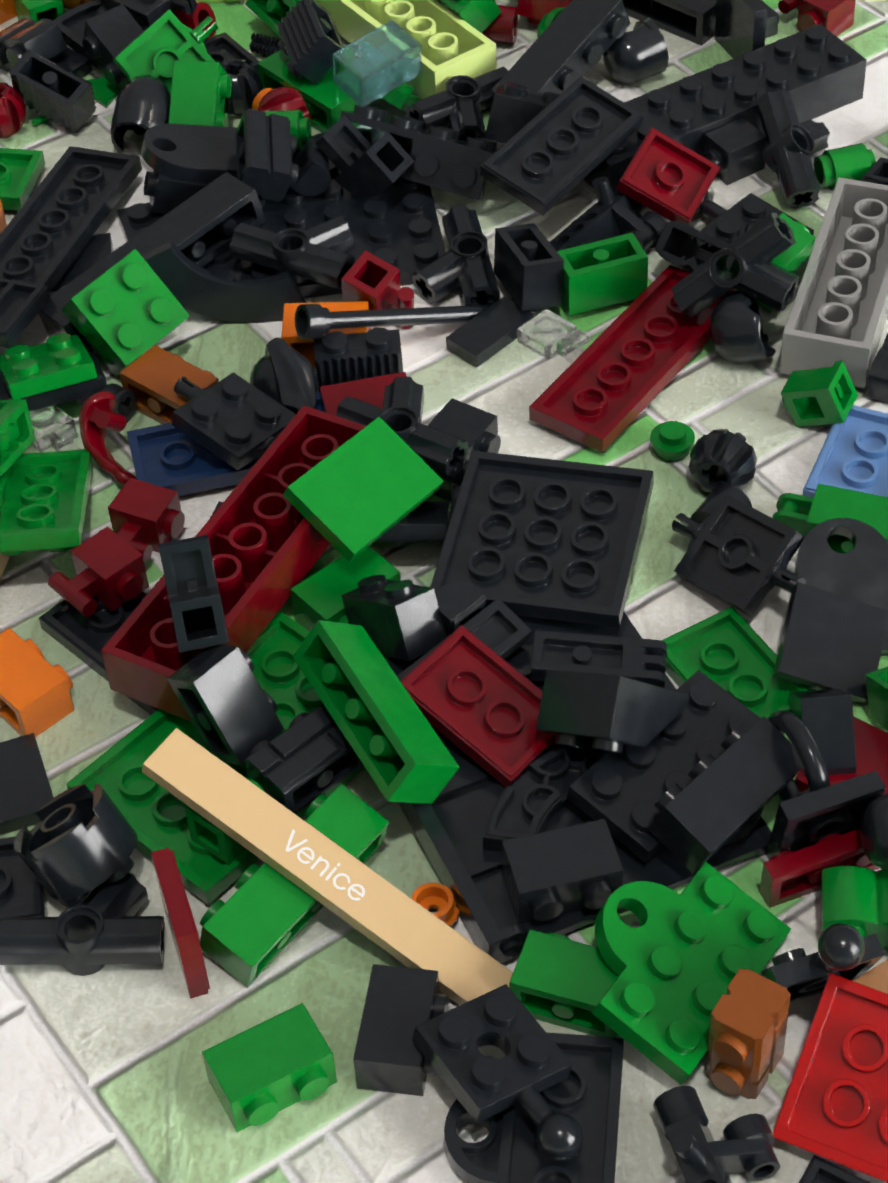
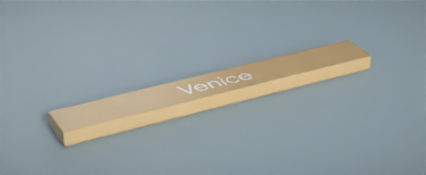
M176 728L143 763L142 772L408 968L438 971L440 991L448 994V997L457 1004L462 1005L505 984L509 987L513 974L511 970Z

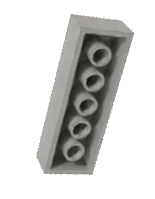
M838 177L783 331L779 373L791 375L792 371L832 367L835 361L843 360L854 387L865 389L868 374L888 317V185Z

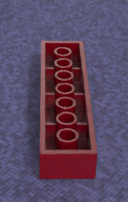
M303 405L195 536L208 535L230 642L221 645L236 646L247 653L291 596V588L301 583L330 545L283 494L290 484L365 428V425ZM163 575L102 648L101 653L110 690L191 721L167 678L205 648L179 653L165 577Z

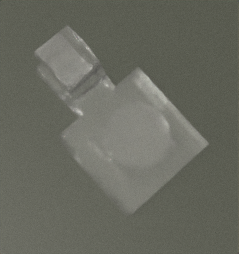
M545 309L517 329L518 342L546 359L559 354L570 364L584 352L580 347L589 341L588 335L581 330H577L576 325L548 309Z
M57 405L29 412L35 435V441L31 445L40 453L51 447L56 451L82 450L73 441L79 437L74 420Z

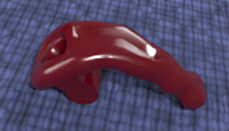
M100 391L91 395L84 402L80 410L79 428L84 448L90 453L97 464L119 484L125 485L129 478H137L114 459L105 445L106 429L117 432L123 431L126 427V418L113 411L116 404L114 394L109 391Z

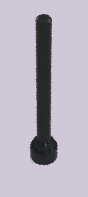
M301 304L295 312V328L301 339H318L324 334L329 333L330 329L466 323L484 310L480 305L329 312L327 308H322L320 304Z

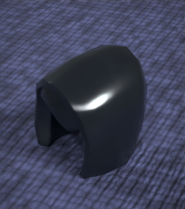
M150 75L136 76L126 83L118 94L110 131L112 143L118 153H122L124 150L123 137L128 130H133L137 135H143L153 126L169 124L171 95L167 86L159 78Z

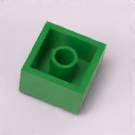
M136 249L71 298L61 310L115 376L119 375L123 369L159 343L190 316Z

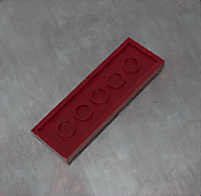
M669 265L529 406V419L603 453L712 338L709 327L711 314L721 298L691 318L686 312L681 311L673 299L674 295L671 287L690 273Z

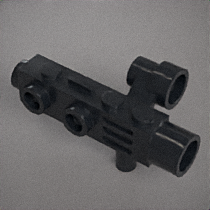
M603 176L596 178L592 182L598 202L578 219L574 220L554 239L549 241L556 251L633 232L645 251L648 248L656 247L666 222L655 212H646L641 216V212L647 207L615 188L611 189L608 177Z
M691 1086L675 1087L665 1091L654 1101V1110L666 1139L670 1141L686 1183H732L728 1174L745 1172L750 1181H761L773 1176L780 1169V1164L772 1148L775 1138L772 1136V1131L764 1115L754 1113L733 1120L723 1130L725 1140L714 1141L710 1129L707 1127L709 1123L695 1088Z

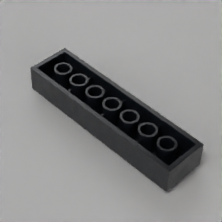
M818 24L754 51H749L724 63L716 64L694 75L684 77L659 89L652 90L649 93L624 102L644 115L642 125L593 169L584 180L594 189L593 180L606 176L608 177L611 189L616 188L651 127L701 156L704 153L706 133L742 117L765 134L757 109L759 105L757 99L766 92H774L780 89L790 92L799 124L863 98L867 59L824 26Z

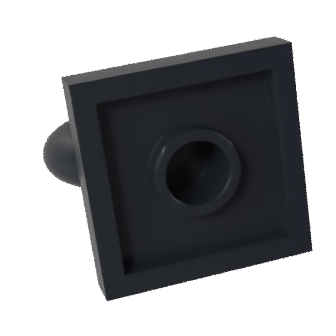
M778 710L772 713L768 720L783 735L785 733L795 747L805 770L809 789L800 793L794 779H792L778 793L782 802L778 806L766 852L769 860L774 855L783 851L790 850L795 852L815 845L819 840L830 834L843 835L860 829L862 814L866 806L874 798L884 795L886 789L876 770L830 785L823 757L806 725L792 712Z

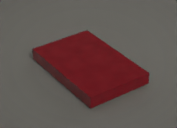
M462 625L401 680V683L427 721L505 787L511 786L528 770L529 764L540 758L555 743V734L536 730L543 691Z

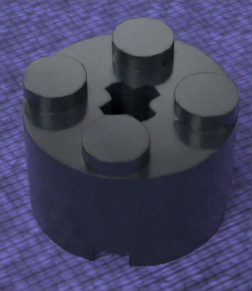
M95 783L93 791H90L85 784H81L62 792L48 801L36 812L41 821L31 831L24 825L14 840L15 851L53 899L58 900L64 908H70L79 904L88 895L89 891L104 881L116 882L131 871L134 862L130 855L136 847L138 837L135 830L102 786Z

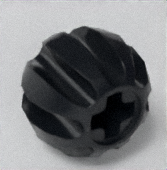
M227 59L220 62L227 75L231 76L232 81L231 96L229 99L225 98L224 113L241 115L247 109H252L254 98L263 89L260 74L246 60Z
M718 429L711 431L708 435H703L697 440L690 453L689 469L693 480L700 484L701 490L709 493L719 484H730L742 491L748 486L755 475L757 457L753 446L745 442L746 437L739 432L733 434L728 429Z

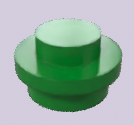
M668 421L654 427L650 434V444L660 459L676 462L688 456L695 444V434L684 423Z

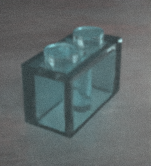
M391 20L333 54L334 83L360 106L365 107V105L384 97L388 92L403 83L413 80L421 73L422 45L396 22Z

